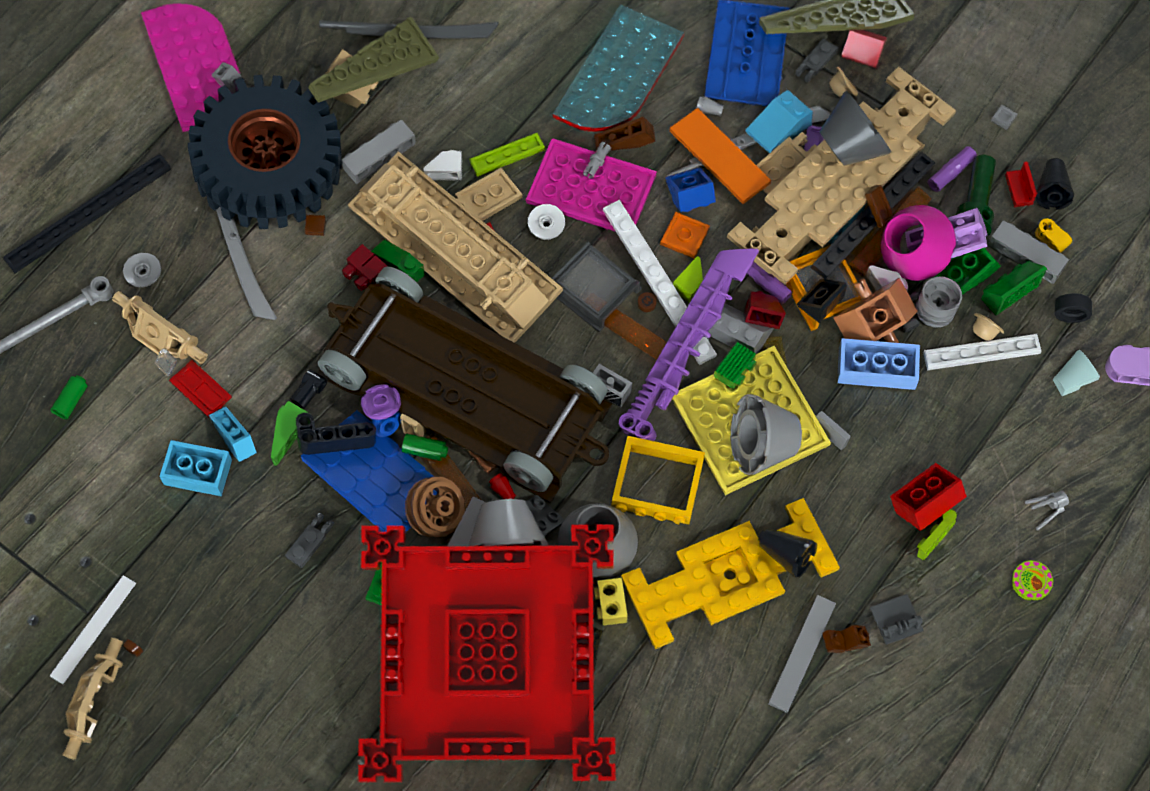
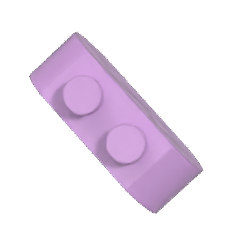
M1131 345L1116 347L1105 364V370L1109 378L1114 382L1150 386V347L1136 348Z

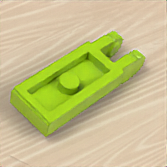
M950 509L944 513L941 523L939 525L935 524L931 529V535L927 539L923 538L917 546L919 548L917 556L920 559L925 560L948 534L953 525H955L957 518L955 510Z

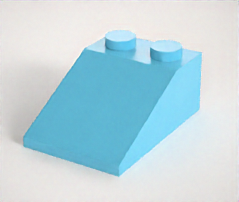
M786 90L762 111L746 129V133L767 152L771 153L788 137L793 139L812 125L813 111L789 90Z

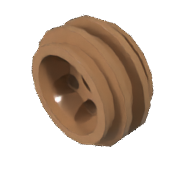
M444 477L424 478L416 482L408 491L405 501V512L409 524L418 534L426 537H442L453 533L465 513L464 498L460 489L453 481ZM433 489L437 491L436 496L433 494ZM437 518L440 520L439 524H436Z

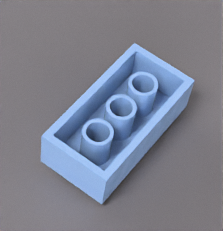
M842 338L839 346L837 383L915 390L919 381L920 345Z

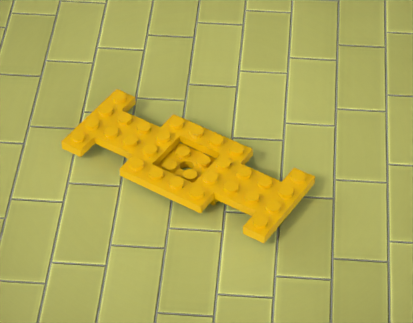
M804 498L786 505L785 509L792 524L777 531L810 539L817 543L815 556L811 555L809 561L812 560L821 578L838 571L840 567ZM750 521L677 551L676 555L684 570L648 585L640 567L621 575L622 581L654 648L657 649L674 641L667 625L669 621L701 608V610H704L710 625H713L784 594L785 590L777 575L786 570L759 546L758 537ZM732 571L736 577L729 580L725 578L724 573Z

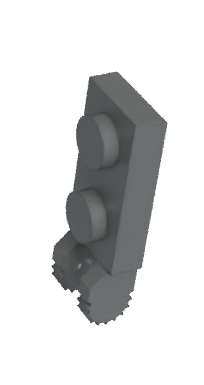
M823 38L798 67L795 75L799 77L807 69L809 73L806 74L804 81L808 83L815 75L817 76L836 54L838 47Z
M321 513L317 514L312 520L311 525L307 526L285 554L288 560L300 568L304 567L322 544L334 524L332 520H328L322 527L321 532L316 528L324 518V515Z

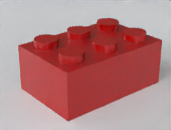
M937 463L890 496L896 514L920 531L967 497L962 480Z

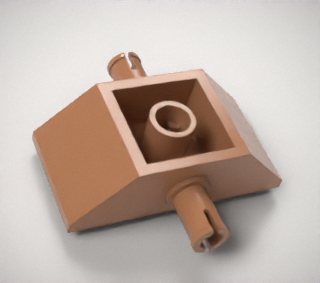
M864 278L858 280L859 283L855 282L853 285L862 299L833 317L845 339L877 341L883 337L885 342L899 343L893 331L906 324L917 313V309L901 279L897 278L874 293L871 292ZM877 312H880V313L878 314V317H879V318H878V319L875 318L876 313H877Z

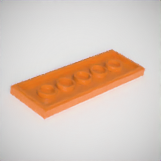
M698 108L670 127V132L742 204L771 184V179Z

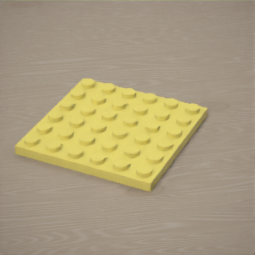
M775 346L756 354L755 361L757 363L751 372L749 370L746 372L744 382L741 386L737 385L734 390L714 378L713 374L679 390V393L672 398L701 452H705L704 458L725 495L831 444ZM747 394L757 395L794 413L799 418L802 429L801 446L795 456L754 475H747L740 471L739 461H735L733 457L730 438L732 416L737 414L739 409L737 403Z

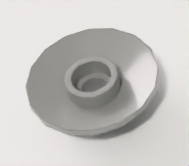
M149 253L135 254L124 264V278L135 287L150 286L157 281L161 274L160 262L154 255Z

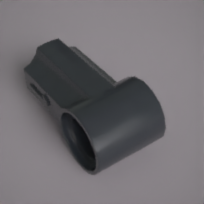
M312 369L305 373L301 381L302 384L290 398L291 402L302 409H305L314 396L320 394L327 384V379Z

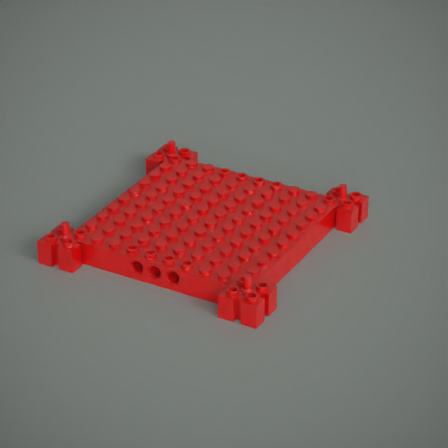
M571 525V544H578V546L401 547L399 545H405L406 528L404 526H387V532H381L379 526H361V543L368 545L367 551H361V568L363 570H380V564H382L380 745H378V739H359V756H365V765H358V782H378V776L384 775V782H403V764H397V760L579 759V763H573V781H590V774H598V781H616L615 763H609V755H615V737H598V744H594L593 563H597V569L614 568V550H607V544H613L614 541L613 525H597L596 531H588V525Z

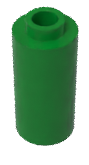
M78 375L75 377L71 376L51 407V412L67 420L88 387L86 380Z
M406 433L402 444V453L441 461L442 458H446L448 447L445 446L446 443L443 441Z

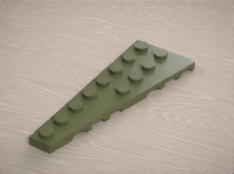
M410 16L403 23L396 25L391 31L384 33L381 38L375 39L359 50L353 57L347 58L344 63L337 65L332 71L310 83L309 90L317 102H321L438 61L439 56Z

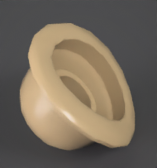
M836 67L838 72L830 79V87L833 92L840 98L845 91L857 96L858 91L855 86L846 78L841 68Z
M979 313L974 314L977 318L973 325V331L978 337L990 341L999 332L1004 334V330L991 319Z

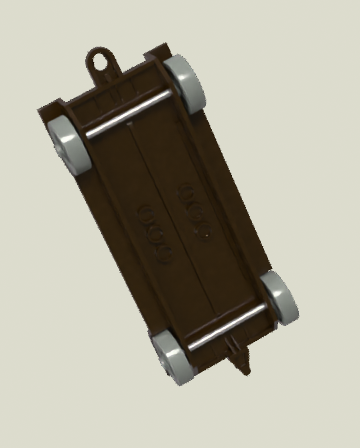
M384 267L375 279L376 284H369L354 307L334 304L333 302L328 303L329 317L336 318L341 324L323 350L324 353L318 361L320 368L318 374L325 377L329 383L358 396L366 394L369 388L376 385L385 384L391 388L394 387L401 398L399 413L407 415L428 429L498 466L502 473L516 485L534 495H538L550 504L560 490L562 477L575 457L593 466H601L608 461V447L589 434L598 421H603L612 404L603 400L608 392L607 387L591 371L577 365H567L563 369L426 295L421 299L423 291L419 284L406 273L393 267ZM592 449H599L604 454L603 459L591 458L590 451Z

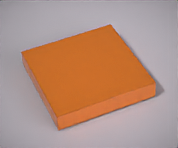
M675 212L660 245L695 259L710 229V225Z

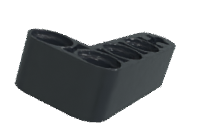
M301 413L296 417L298 448L305 455L366 449L373 447L376 443V427L370 422L315 428L314 418L311 414Z

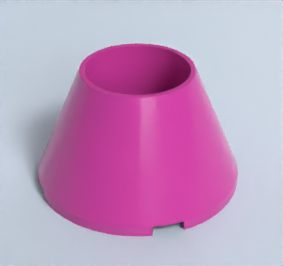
M926 205L910 206L896 213L885 226L881 237V253L888 268L891 271L898 272L902 278L911 281L930 279L943 271L951 261V256L956 246V235L950 220L941 211ZM914 225H922L924 238L921 245L911 253L902 254L900 241L904 232Z

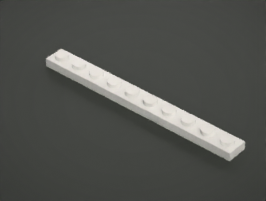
M618 200L604 207V214L676 327L687 309L686 304L621 201ZM703 337L693 348L700 353L699 357L694 356L699 365L713 359L717 355L706 337Z

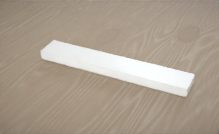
M1037 334L929 349L924 350L923 355L927 370L1035 355L1040 354L1042 350Z

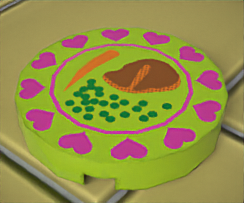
M1025 561L1018 565L1012 574L1013 589L1025 600H1041L1049 594L1053 587L1051 571L1047 566L1038 561Z

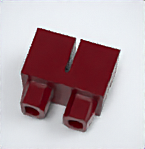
M361 244L346 259L347 265L342 269V274L349 280L356 274L359 278L354 281V284L360 291H363L369 284H376V277L384 267L388 266Z

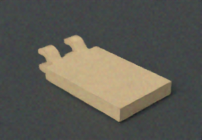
M803 132L794 140L788 137L756 165L771 179V184L763 189L767 195L817 147L814 144L807 152L801 147L808 142V137Z
M502 168L455 194V199L482 221L522 198V193Z

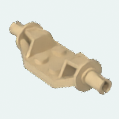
M121 291L114 294L112 301L123 308L122 317L127 319L132 336L162 358H180L184 360L190 356L199 364L206 361L208 354L196 347L198 344L196 336H191L184 329L177 328L156 313L152 306L143 302L140 296L136 295L130 299ZM179 343L182 344L179 349L175 348Z
M111 638L105 654H96L94 658L98 662L81 675L66 711L68 729H65L63 733L70 739L63 756L69 759L76 760L82 743L92 742L90 737L97 721L87 716L86 713L92 709L94 704L93 696L99 691L102 682H114L118 668L123 666L116 659L123 644L121 640ZM111 666L108 675L104 674L105 671Z

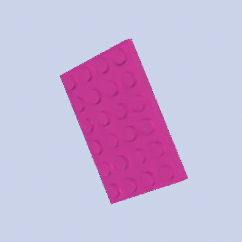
M552 138L530 188L526 203L534 206L551 204L558 207L565 216L615 231L604 214L603 208L620 200L635 225H637L657 171L606 156L604 164L598 168L591 179L589 178L590 173L586 177L583 171L589 164L591 155L595 154V152Z

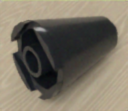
M1052 158L1046 162L1036 190V202L1045 209L1050 210V207H1056V210H1061L1073 202L1074 191L1064 161L1059 158Z
M770 528L766 531L763 530L758 538L759 546L796 578L801 577L807 571L811 564L809 562L810 556H815L817 550V543L813 540Z

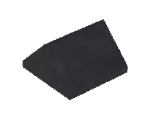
M821 278L797 305L820 323L844 298L847 284Z

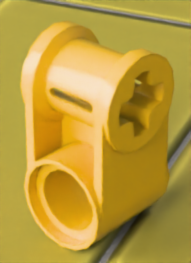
M1051 219L1041 220L1039 227L1035 230V237L1056 252L1061 253L1072 243L1070 235Z

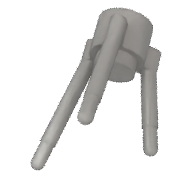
M1064 491L1052 492L1048 495L1025 501V504L1039 502L1032 505L1031 509L1047 504L1051 509H1056L1036 527V530H1040L1055 516L1065 511L1064 506L1069 504V499Z

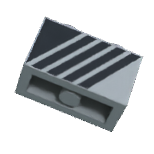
M598 364L593 373L607 387L608 392L604 398L622 407L631 394L632 382Z

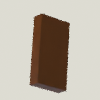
M876 185L864 195L878 228L887 225L894 215L882 186Z

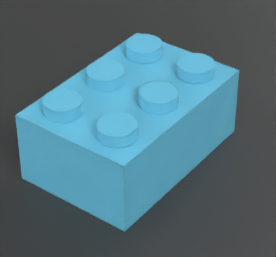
M171 440L159 477L166 486L222 496L232 459L229 451Z

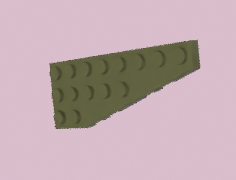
M823 0L760 17L759 24L766 34L882 29L914 20V13L904 0Z

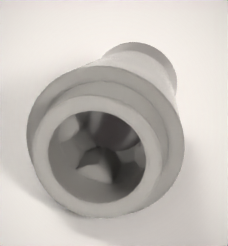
M699 96L695 109L698 108L704 114L721 116L724 106L706 96Z

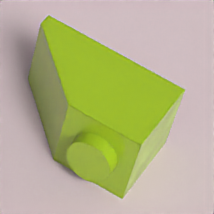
M697 256L673 282L679 295L689 303L703 281L701 258Z

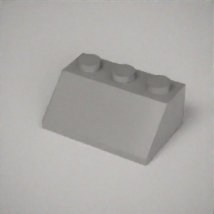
M724 304L721 319L711 327L708 333L711 334L710 337L730 347L739 342L749 350H752V352L758 354L774 328L746 323L744 321V312Z

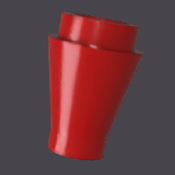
M499 473L489 481L490 488L503 499L516 498L506 475L503 476L502 473Z

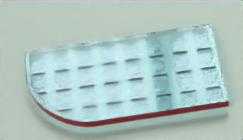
M620 5L554 111L553 118L574 128L590 132L606 131L631 121L646 102L684 38V32Z

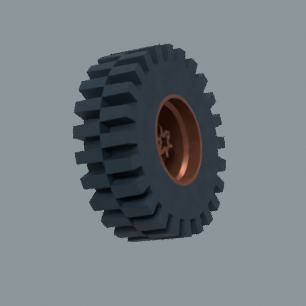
M255 75L254 87L247 88L243 78L235 80L236 92L233 94L226 85L218 89L219 102L208 96L204 100L205 112L196 111L194 115L195 126H190L188 133L190 139L188 151L195 182H197L198 191L202 198L207 196L208 205L214 211L221 207L223 218L229 221L232 220L235 214H238L241 226L249 227L252 218H257L259 229H268L269 218H277L279 228L287 227V215L290 214L294 215L298 223L306 219V207L314 213L318 212L321 209V197L328 201L333 195L332 184L338 185L340 179L339 169H342L340 130L337 127L336 116L334 113L330 114L328 103L325 100L317 102L309 88L302 94L301 83L293 79L288 88L284 89L282 76L273 75L271 86L264 85L263 75ZM249 141L251 146L245 144V142ZM293 146L295 147V149L287 151V149Z

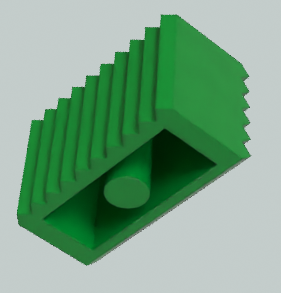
M736 342L714 371V378L733 390L737 385L741 386L746 378L744 376L748 370L751 372L757 363L755 361L756 353Z

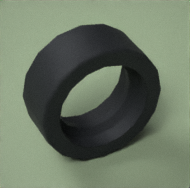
M1076 293L1061 295L1055 300V317L1060 321L1068 323L1086 321L1092 316V300L1086 295Z

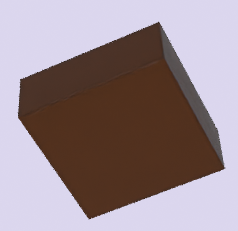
M306 215L305 235L324 236L325 215Z

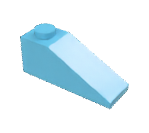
M227 407L209 415L229 450L239 462L257 453L250 434Z

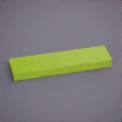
M538 133L470 158V163L478 177L545 151V147Z

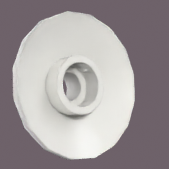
M542 204L530 212L528 227L537 238L543 240L553 239L563 231L565 217L558 207L551 204ZM545 222L550 223L548 227H545L543 224Z

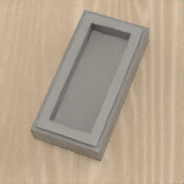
M821 411L817 414L816 418L827 437L840 450L844 449L851 436Z

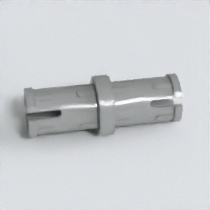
M601 142L595 154L591 155L590 162L583 171L586 177L590 173L589 178L592 179L598 168L604 164V158L611 149L608 144L604 148L605 142Z

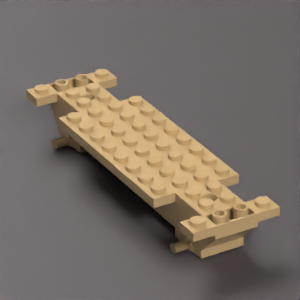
M900 67L896 68L886 79V83L896 89L898 93L880 110L877 107L872 109L865 102L859 105L877 132L880 133L892 153L844 166L826 141L823 140L765 197V202L777 210V212L760 229L755 226L751 231L739 222L727 234V238L740 249H758L759 252L754 262L768 274L775 276L784 285L798 272V268L790 263V261L797 259L798 255L812 239L823 247L867 203L865 193L876 185L883 187L918 151L925 147L917 137L924 130L931 117L944 126L955 115L956 110Z

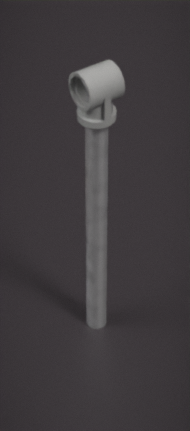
M103 276L95 277L89 286L81 289L82 294L0 340V354L89 303L92 306L98 301H107L112 298L114 291L109 280Z

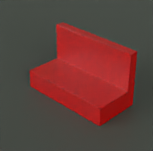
M1024 162L1021 170L1008 171L1005 174L1014 208L1033 205L1037 195L1028 162Z

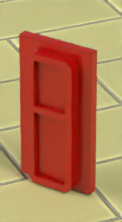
M193 360L169 380L208 418L210 414L218 411L232 398L225 389Z

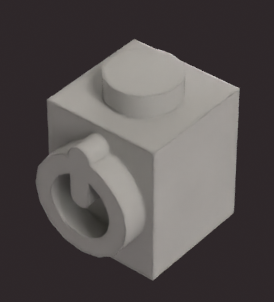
M224 62L211 75L221 87L226 85L232 94L236 92L235 80L243 78L232 65Z

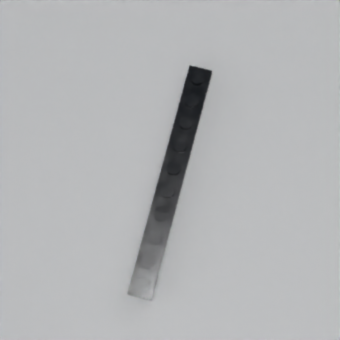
M922 151L883 190L891 210L935 165L936 162ZM870 206L812 264L811 269L826 280L877 226Z
M159 153L3 257L4 261L14 274L172 170L171 166Z

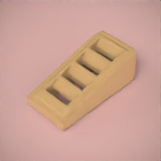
M402 414L400 416L404 434L424 436L427 430L423 425L407 415Z

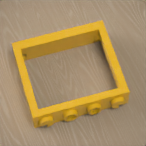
M627 436L613 493L612 506L620 509L622 512H634L642 517L648 515L660 521L670 520L678 525L679 523L690 525L705 452ZM630 452L696 466L686 511L620 496Z

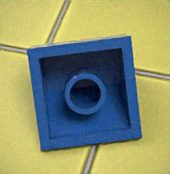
M700 167L665 177L674 205L680 212H688L693 208L705 207L716 202L713 182Z

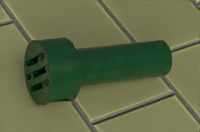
M978 155L973 161L966 203L958 206L956 215L977 208L983 218L987 236H989L992 231L994 213L988 204L996 161L989 155Z

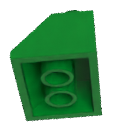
M1030 261L1023 265L1020 263L1014 267L1010 274L1002 275L997 283L994 285L991 283L986 286L981 300L997 316L1039 287L1047 268Z

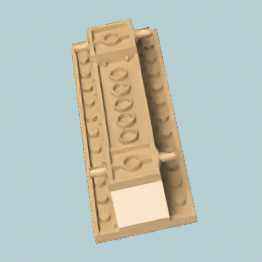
M399 151L360 189L358 195L348 204V207L387 241L409 252L420 261L427 275L493 331L514 343L563 291L559 284Z

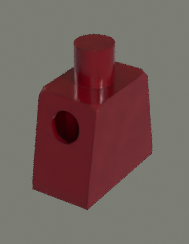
M752 291L745 305L744 321L746 323L780 329L786 313L777 297L764 294L762 291Z

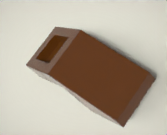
M852 625L842 631L827 630L822 633L827 652L843 653L871 646L869 633L865 626Z

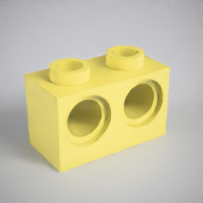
M622 578L598 580L597 588H594L595 600H599L600 607H597L598 619H602L603 626L627 623ZM611 589L614 591V594L606 595L604 590ZM609 608H613L617 613L609 615L606 611Z

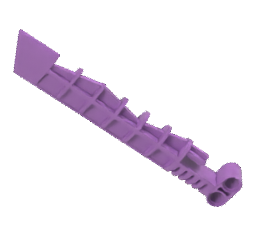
M758 249L724 250L718 253L647 376L646 384L642 385L643 389L639 390V396L635 397V403H632V408L628 409L627 413L619 418V425L624 434L650 441L656 440L657 436L652 424L646 421L655 405L661 410H666L673 396L679 393L678 389L682 376L689 375V372L685 370L689 354L696 357L700 356V353L693 348L703 337L710 338L711 334L708 331L721 319L726 299L732 300V297L728 295L732 279L742 282L759 252ZM633 422L632 426L625 427L627 423ZM645 430H650L647 435H642Z

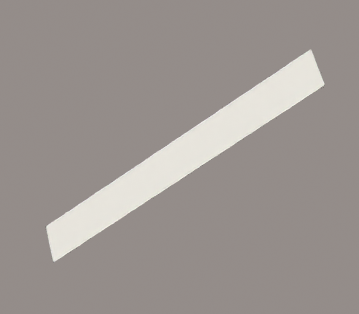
M124 575L51 673L50 677L64 684L136 584Z

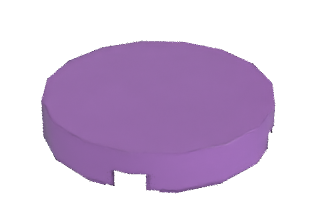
M385 384L369 388L364 397L362 396L361 407L365 415L377 420L393 416L401 405V398L397 389Z

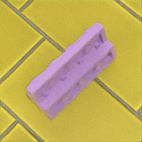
M977 208L948 218L953 225L956 235V246L951 258L988 247L986 227ZM923 226L905 232L907 248L910 253L915 251L923 241Z

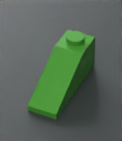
M290 401L285 406L282 405L277 413L271 459L275 466L279 464L297 439L296 417L301 413H308Z

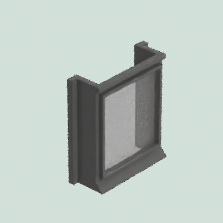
M587 242L551 278L563 288L557 299L598 332L604 328V320L633 291L637 294L642 289L640 281L628 275L590 245V242Z

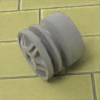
M946 277L929 279L924 284L915 306L918 318L924 324L931 327L948 325L953 320L962 300L960 287L952 279Z

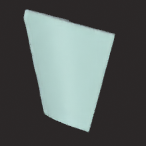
M1078 350L1053 378V381L1061 396L1079 390L1083 385L1098 380L1100 376L1086 355L1081 350Z

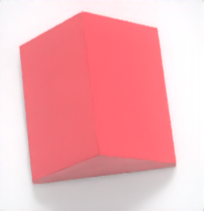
M850 30L841 57L876 68L887 37L865 30Z

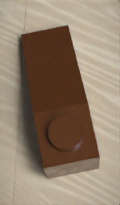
M641 117L595 134L596 150L601 142H605L604 148L608 144L611 147L610 151L639 148L655 142L654 127L646 118Z

